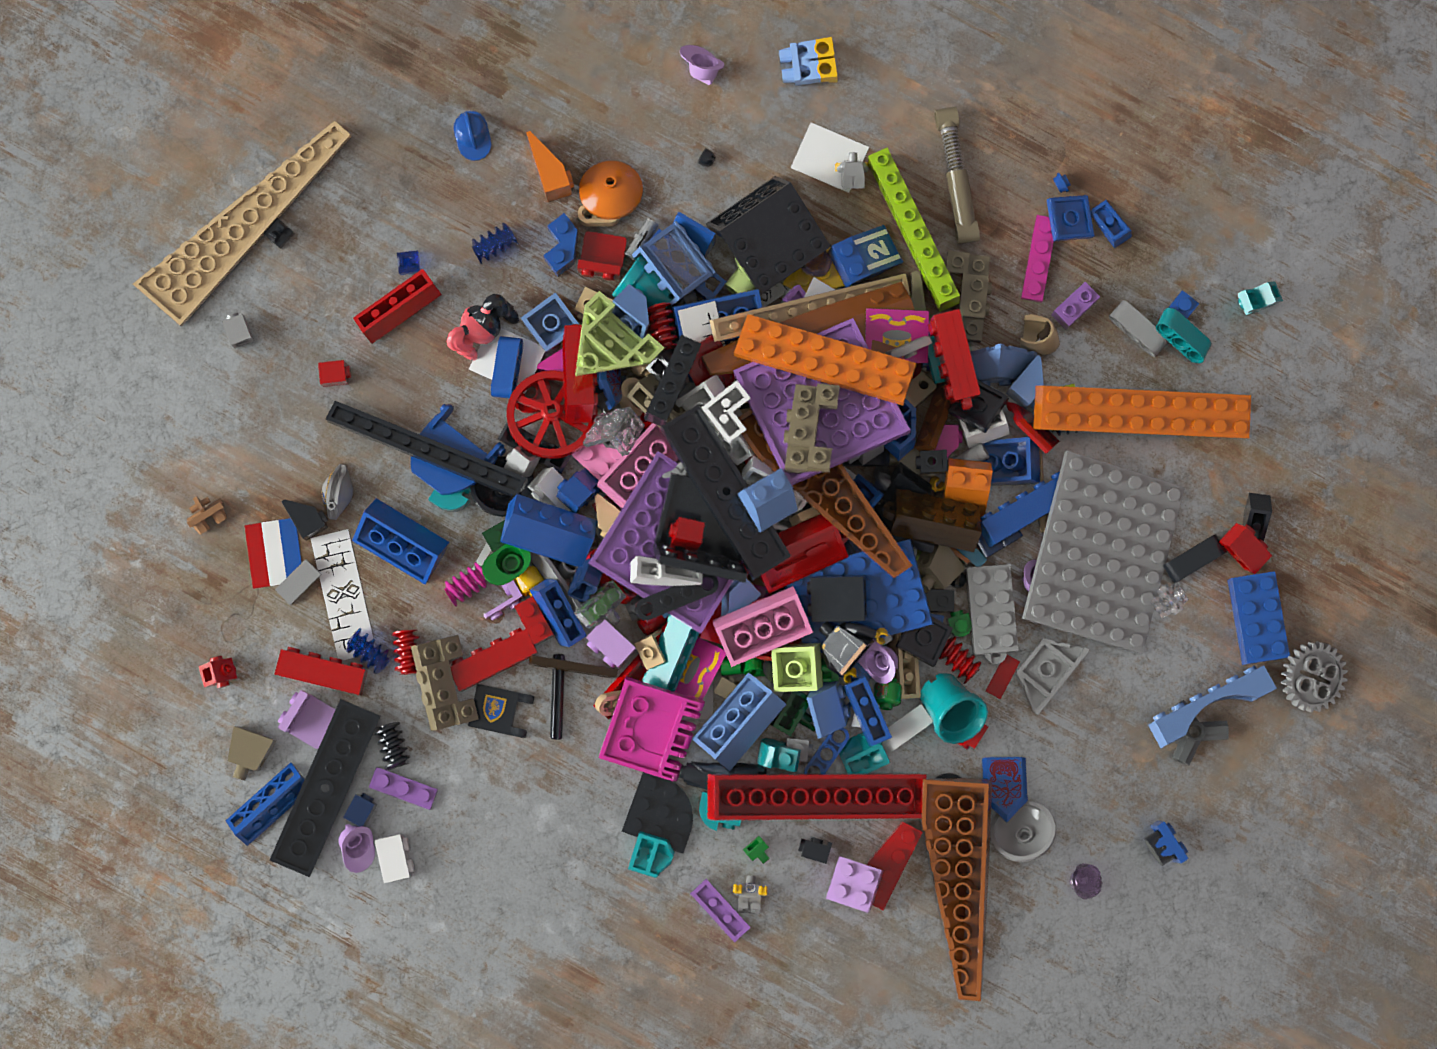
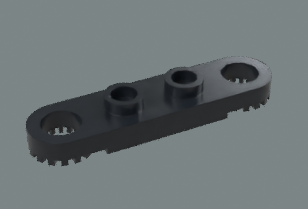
M702 574V580L704 578L712 580V589L704 590L701 585L672 586L643 598L635 606L636 615L642 620H651L711 595L718 589V579L716 576ZM643 603H649L652 606V613L648 616L641 613L640 608Z

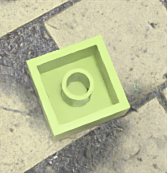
M820 643L785 644L771 650L774 692L817 691L823 687Z

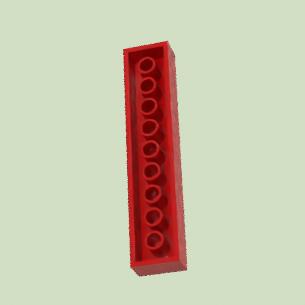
M708 774L707 819L922 818L923 779H927V774Z

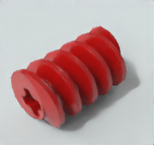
M659 303L647 308L649 324H652L648 329L650 332H654L651 336L664 347V350L674 349L677 343L672 341L677 339L678 336L671 335V332L676 330V327L669 326L670 323L674 322V318L667 317L673 313V310L666 309L671 303Z
M401 630L392 633V636L399 638L393 641V645L399 646V648L393 650L394 654L400 655L394 659L395 663L400 664L394 668L395 671L401 672L399 675L417 674L411 646L417 645L414 641L420 638L419 635L413 633L417 630Z
M954 636L947 640L939 659L947 658L945 665L953 664L951 671L959 670L960 672L957 677L959 679L965 676L966 678L963 683L965 685L980 670L981 661L973 663L975 655L967 657L969 649L961 651L963 643L960 642L955 645L957 637Z

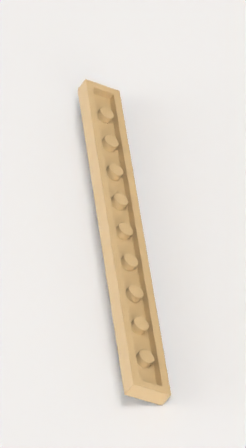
M906 273L709 320L714 342L740 336L747 314L780 323L817 308L898 282L903 283L910 295Z

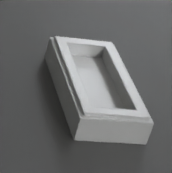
M305 559L275 590L292 605L322 574Z

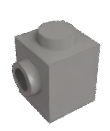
M234 313L226 317L227 320L222 321L230 345L234 349L254 341L247 319L243 314Z
M518 446L507 455L504 469L527 478L532 475L541 457L535 456L525 451L521 446Z
M787 738L786 746L801 750L799 762H807L808 758H812L813 745H809V740Z

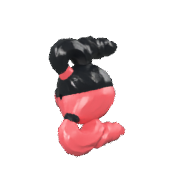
M492 294L488 296L483 306L475 305L464 310L460 327L454 328L448 335V347L469 360H476L478 353L473 347V343L488 344L492 342L501 330L499 319L501 317L511 324L519 323L517 311L514 310V306L506 301L502 295Z

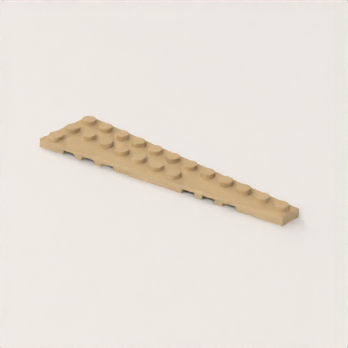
M337 122L331 123L309 143L300 148L289 160H285L274 172H270L263 181L256 186L254 185L213 218L208 225L197 231L196 235L182 243L181 247L172 254L166 256L160 264L141 276L133 285L182 327L261 239L272 223L287 210L352 137L351 134Z

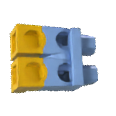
M832 37L804 41L797 44L790 43V48L779 50L780 63L792 62L793 67L781 70L783 83L795 82V86H800L801 84L806 85L818 82H837Z

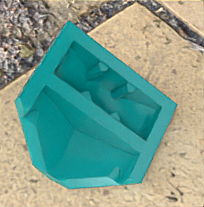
M864 733L849 738L847 744L839 753L847 773H871L891 763L882 743L869 746Z
M640 831L628 870L654 878L658 877L672 862L675 852L667 839Z

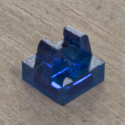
M418 250L397 253L399 275L415 274L421 270Z

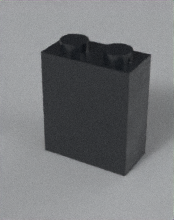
M866 575L813 576L807 582V593L811 595V603H808V616L812 617V622L865 621L867 619Z

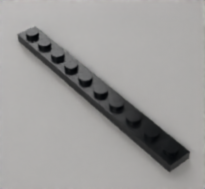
M334 401L325 418L328 423L511 497H515L516 494L521 495L528 482L526 477L338 401Z

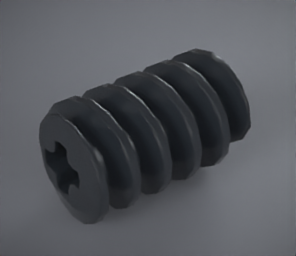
M393 722L375 728L380 729L375 733V736L382 737L377 744L385 746L380 750V753L387 754L382 761L390 762L385 766V770L409 764L405 761L410 758V755H403V752L408 747L400 746L405 741V738H398L403 731L395 729L400 725V722Z

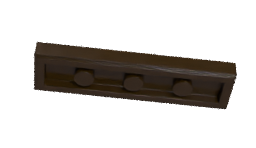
M535 655L529 657L528 663L531 666L610 679L616 678L618 669Z

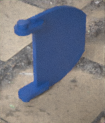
M443 404L440 408L441 412L435 415L420 433L422 436L492 464L497 461L499 455L502 456L506 452L505 445L499 442L487 454L448 425L445 420L454 410L451 404ZM411 456L412 473L441 495L458 493L477 483Z

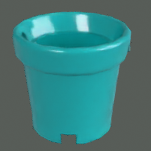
M640 254L612 293V296L616 297L630 284L642 291L647 300V308L659 303H669L674 298V295L668 288L663 291L658 288L657 284L661 279L655 271L651 273L645 271L644 266L648 262L642 254Z
M941 673L935 675L937 679L932 683L928 680L920 692V701L933 721L934 731L944 742L951 744L963 743L973 738L981 731L987 721V704L977 694L968 691L953 674Z

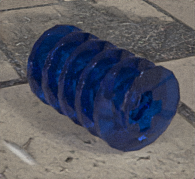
M502 223V230L497 226L494 227L495 234L488 230L487 238L482 234L479 235L480 242L474 238L472 239L471 247L481 265L483 264V257L490 261V253L497 257L498 249L505 253V245L512 249L513 241L518 244L512 230L506 223Z
M359 628L347 642L346 652L351 653L354 651V658L361 656L360 663L364 664L368 661L367 668L371 669L375 666L373 673L379 674L386 668L394 655L387 657L389 650L386 649L381 652L382 644L375 647L376 639L373 638L368 642L369 634L366 633L360 636L362 629Z

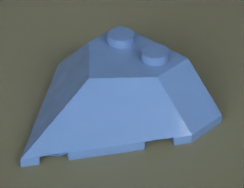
M1001 343L995 345V347H985L970 352L977 380L988 386H991L990 383H999V386L1012 385V382L1017 380L1037 356L1036 351L1027 352V349L1005 346V344Z

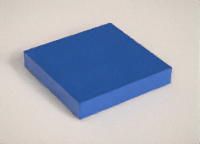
M1088 195L1054 197L1046 200L1053 241L1095 237Z

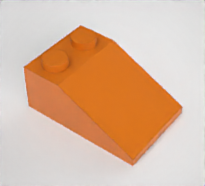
M531 131L526 132L547 201L550 202L572 195L571 188L574 187L570 170L565 171L564 165Z
M948 458V471L945 478L943 498L979 506L980 517L984 516L991 486L992 464L990 462Z

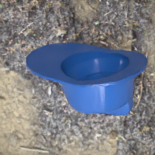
M466 111L460 114L454 123V133L460 153L471 161L485 158L491 149V138L484 116L475 111Z

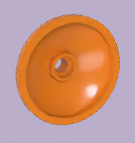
M600 162L589 168L581 178L579 185L580 200L586 210L596 217L608 220L623 218L632 213L640 204L643 196L642 180L631 166L623 162ZM609 181L614 182L612 185L607 184Z

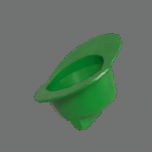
M505 544L484 560L482 574L489 583L497 586L510 583L529 567L531 553L530 551Z

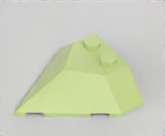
M598 291L584 306L575 376L650 364L664 350V347L650 334H647L643 339L640 338L612 313L615 304Z

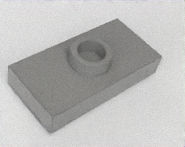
M923 336L887 351L885 354L897 358L904 356L906 359L916 355V350L932 344L930 336Z

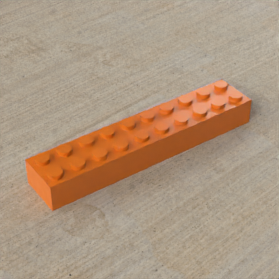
M1035 386L1033 429L1249 438L1251 395Z

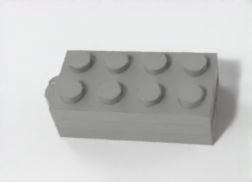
M1010 564L969 567L965 569L968 612L972 625L970 631L972 654L985 655L988 662L999 664L1005 660L1007 653L1019 651ZM1000 654L999 657H992L991 655Z

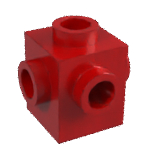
M222 656L209 659L210 662L199 666L204 688L217 685V689L230 685V681L237 679L236 667L233 664L232 657L223 659Z

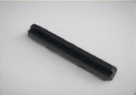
M554 654L553 659L565 660L564 654ZM552 669L550 738L560 740L562 739L564 671Z

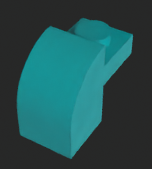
M1275 281L1267 282L1256 288L1246 289L1238 293V302L1245 315L1253 314L1283 301Z
M470 487L449 495H441L434 490L428 501L444 511L457 512L467 507L471 502L464 497L465 494L469 495L471 493Z
M764 738L760 741L757 763L767 768L775 767L796 772L798 771L801 750L788 747L786 742Z
M702 792L699 812L706 826L716 831L718 822L723 823V828L735 830V826H740L741 820L707 819L708 793Z

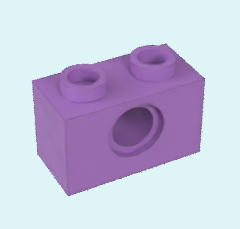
M1084 282L1053 311L1051 316L1067 330L1098 301L1100 296Z

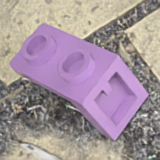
M514 581L501 585L507 596L512 594L513 597L484 614L486 620L490 618L492 621L503 615V610L508 607L514 609L515 605L521 603V599L524 596Z

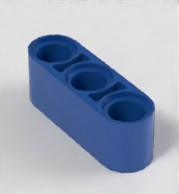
M499 337L491 383L492 397L509 399L517 387L523 352L522 338Z
M845 728L839 729L845 734V739L842 743L834 741V732L827 735L805 766L804 774H808V769L811 766L818 767L820 774L827 772L849 740V733ZM824 748L832 751V758L828 761L823 760L820 756V752Z

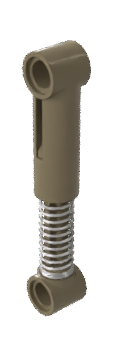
M956 106L937 109L934 111L937 130L941 131L944 142L943 146H945L944 153H946L945 157H947L946 164H948L947 168H949L946 177L955 221L956 240L958 244L979 241V227L975 219L967 170L962 168L964 166L962 165L963 161H961L963 158L960 157L962 155L960 154L961 150H959L961 147L958 146L960 144L958 143L959 139H957L959 136L956 135L958 133L957 128L959 127L958 110Z

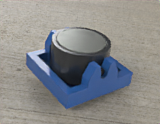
M1156 821L1150 825L1154 832L1145 837L1144 840L1161 866L1171 860L1174 863H1183L1189 859L1186 855L1188 853L1187 848L1181 841L1178 842L1174 837L1176 832L1170 823Z

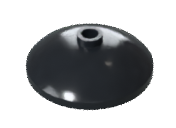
M498 456L494 465L504 468L507 456ZM532 474L527 477L528 482L521 494L533 499L532 491L528 486L534 480ZM475 483L470 487L472 498L480 509L490 515L506 517L508 503L514 497L506 494L501 495L499 491L479 483Z

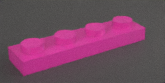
M1036 215L1021 299L1040 303L1043 301L1054 242L1050 219L1046 216Z

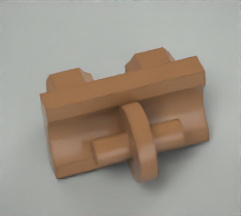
M198 496L194 497L195 504L189 509L192 513L197 510L200 511L187 518V524L190 528L194 527L200 535L210 529L205 520L207 517L212 515L217 524L227 519L223 508L224 503L219 498L205 507V505L211 502L208 497L200 500Z

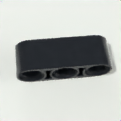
M1216 534L1163 565L1174 584L1227 553L1226 549L1219 543L1220 540Z

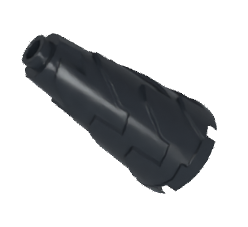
M691 761L686 766L682 765L680 778L684 779V782L687 783L686 785L708 791V774H766L767 769L760 764L736 763L729 771L719 762L704 763Z

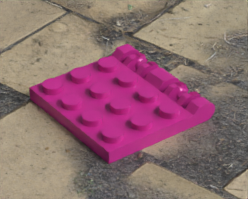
M626 677L604 738L599 758L676 782L680 774L678 770L682 768V764L679 761L668 759V756L670 754L679 758L686 757L687 752L683 749H689L694 735L690 731H694L697 727L692 722L681 720L682 716L694 719L700 718L701 713L699 711L703 710L705 701L697 697L686 696Z

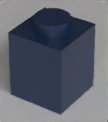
M362 793V795L355 794L343 818L358 826L366 827L378 804L374 803V798L366 793Z

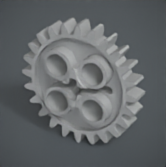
M1318 641L1316 643L1308 642L1307 646L1301 644V651L1294 649L1295 656H1288L1290 664L1283 665L1287 668V671L1281 673V675L1286 676V679L1281 681V684L1287 685V687L1282 691L1288 694L1286 699L1292 701V705L1298 707V709L1312 713L1314 710L1321 712V707L1329 709L1328 702L1335 704V696L1341 698L1338 691L1339 689L1345 690V687L1341 684L1348 681V679L1343 678V674H1346L1348 670L1342 669L1346 662L1340 660L1343 655L1337 653L1338 649L1331 647L1329 644ZM1300 670L1327 679L1329 683L1326 684L1300 673Z

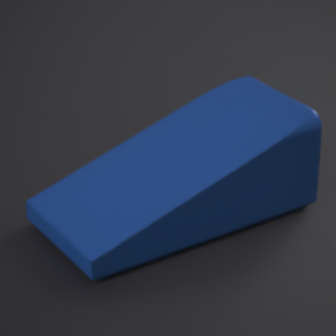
M1107 200L1090 210L1091 217L1114 248L1131 238V229Z

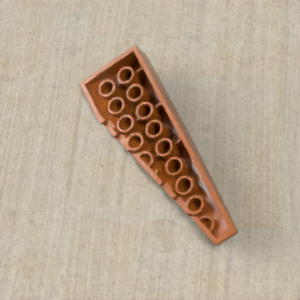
M898 282L817 308L782 321L780 324L817 334L853 318L865 340L866 308L915 309L903 283ZM872 339L871 350L885 354V352L897 348ZM738 340L702 356L710 376L733 374V370L752 362L734 356Z
M750 409L738 417L746 428L741 435L755 456L775 472L780 467ZM842 464L830 468V472H821L792 485L794 491L796 490L802 495L805 501L893 578H896L913 566Z
M977 778L923 779L922 827L931 861V870L934 875V884L944 923L950 960L954 970L953 974L958 998L961 1000L981 1001L988 896L992 780Z

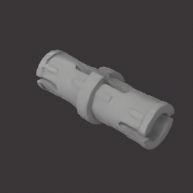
M647 218L638 234L635 233L633 236L635 239L625 252V255L636 261L637 257L634 258L632 254L640 246L648 242L658 224Z

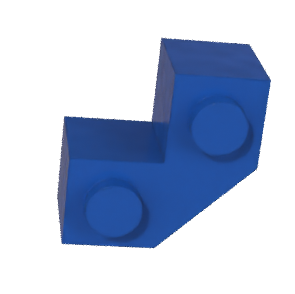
M565 213L547 225L549 232L559 244L543 255L546 263L557 277L575 264L579 236L577 228Z
M906 398L903 406L898 405L910 429V433L884 444V447L898 461L915 446L916 408Z
M584 468L579 472L576 471L569 480L565 478L558 485L559 491L556 497L572 512L577 513L584 505L587 506L597 493L599 494L602 490L597 487L599 480Z

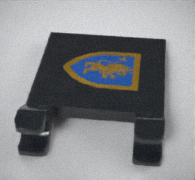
M477 684L474 702L478 720L469 722L468 726L525 738L527 735L526 730L512 727L517 703L533 704L535 698L528 694Z

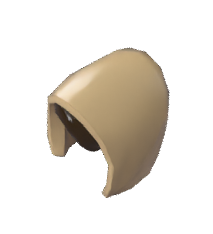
M1025 315L1023 338L1020 339V348L1027 349L1028 352L1036 351L1037 354L1041 355L1055 352L1060 346V340L1053 322L1042 316Z

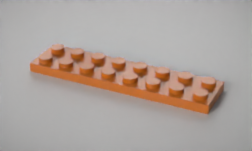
M747 314L734 351V356L830 385H838L847 390L902 406L916 367V363L750 314Z

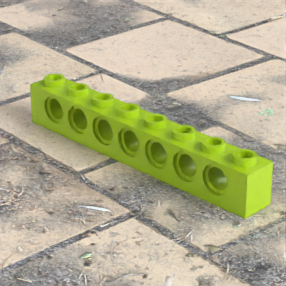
M888 147L869 155L868 166L939 312L959 304L960 294Z

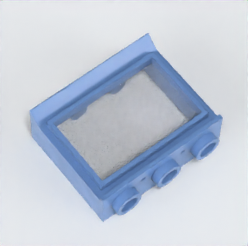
M677 221L640 246L632 254L634 258L642 254L648 262L644 266L647 273L655 271L661 279L657 284L658 288L661 291L668 288L675 298L669 302L671 306L716 273L710 261L705 259L697 244L691 241L686 230Z

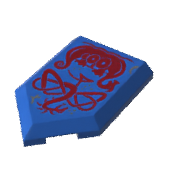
M620 369L597 372V382L607 398L605 403L609 410L615 407L622 399Z
M982 758L983 779L992 780L991 808L1007 823L1028 801L1026 758Z

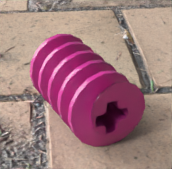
M477 562L474 563L475 570L469 566L467 567V575L460 571V579L452 576L453 584L447 580L445 581L446 588L444 590L455 607L457 606L456 599L461 602L465 601L464 594L471 598V590L479 593L478 585L483 588L487 587L486 579L482 574V566Z

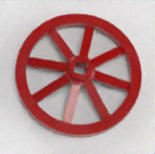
M549 370L538 372L524 379L514 389L509 398L507 423L510 433L519 446L535 456L549 459L569 456L583 448L594 434L598 420L597 406L596 415H592L591 423H588V426L582 423H567L583 432L579 439L567 446L559 423L561 420L565 422L564 404L561 405L564 399V385L556 398L551 400L544 382L548 380L563 381V371ZM538 383L545 403L543 404L521 395L528 388ZM517 402L540 410L536 414L515 422L514 416ZM550 409L556 410L554 413H548ZM543 419L542 425L532 444L521 435L518 429ZM549 424L554 426L561 448L547 449L539 447Z

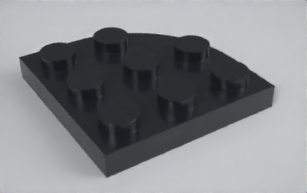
M643 772L621 832L638 837L641 831L667 839L674 851L683 854L693 825V811L690 801L685 792L675 782Z

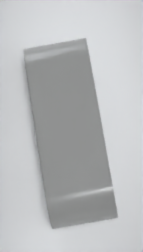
M1125 300L1109 315V319L1152 357H1156L1169 343L1157 332L1154 324Z

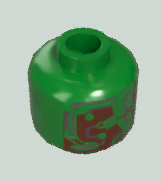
M893 678L887 684L878 682L874 684L873 695L881 710L891 711L893 707L901 704L903 688L896 678Z

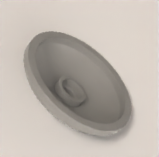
M1028 800L1007 823L997 813L991 823L990 836L995 849L1003 857L1012 861L1027 862L1041 857L1050 849L1056 836V824L1052 814L1046 807ZM1025 835L1029 836V837H1028L1027 839H1025V840L1022 839V837L1025 836Z

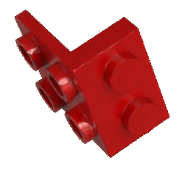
M587 231L584 235L581 259L578 260V273L591 278L601 276L602 279L609 281L621 280L627 244L626 238Z

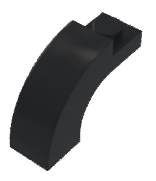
M506 422L498 440L514 449L519 445L512 437ZM523 428L518 429L521 435L533 444L536 436ZM542 440L539 446L547 449L559 448ZM572 455L552 459L541 457L538 464L546 468L554 467L558 473L562 474Z

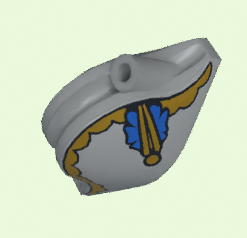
M339 464L322 485V500L328 518L331 520H336L353 497V485L347 465Z

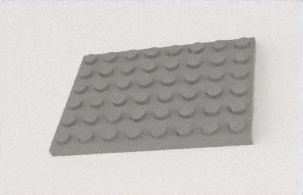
M1065 451L1022 619L1143 654L1164 572L1163 565L1166 564L1185 487L1071 451Z

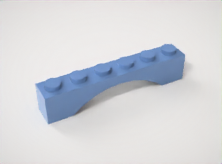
M1254 665L1243 671L1245 673L1244 676L1239 678L1238 675H1235L1225 680L1226 685L1221 687L1217 684L1209 688V694L1202 696L1199 693L1189 699L1191 703L1184 705L1182 702L1171 708L1173 712L1167 715L1165 712L1154 716V722L1148 726L1160 748L1184 737L1195 716L1208 704L1227 699L1252 702L1277 689L1265 666L1257 669Z

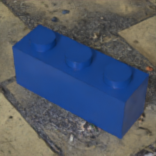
M545 579L530 589L560 646L571 647L587 636L557 580Z
M866 677L843 685L868 745L874 746L892 738Z

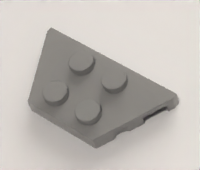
M1043 638L1016 671L1017 677L1036 715H1039L1090 651L1088 648Z

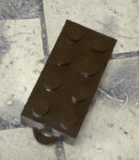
M896 488L892 500L885 502L882 508L883 517L889 520L890 534L894 536L974 552L982 533L979 506L972 503H962L949 498L944 499L930 494H921L907 489Z

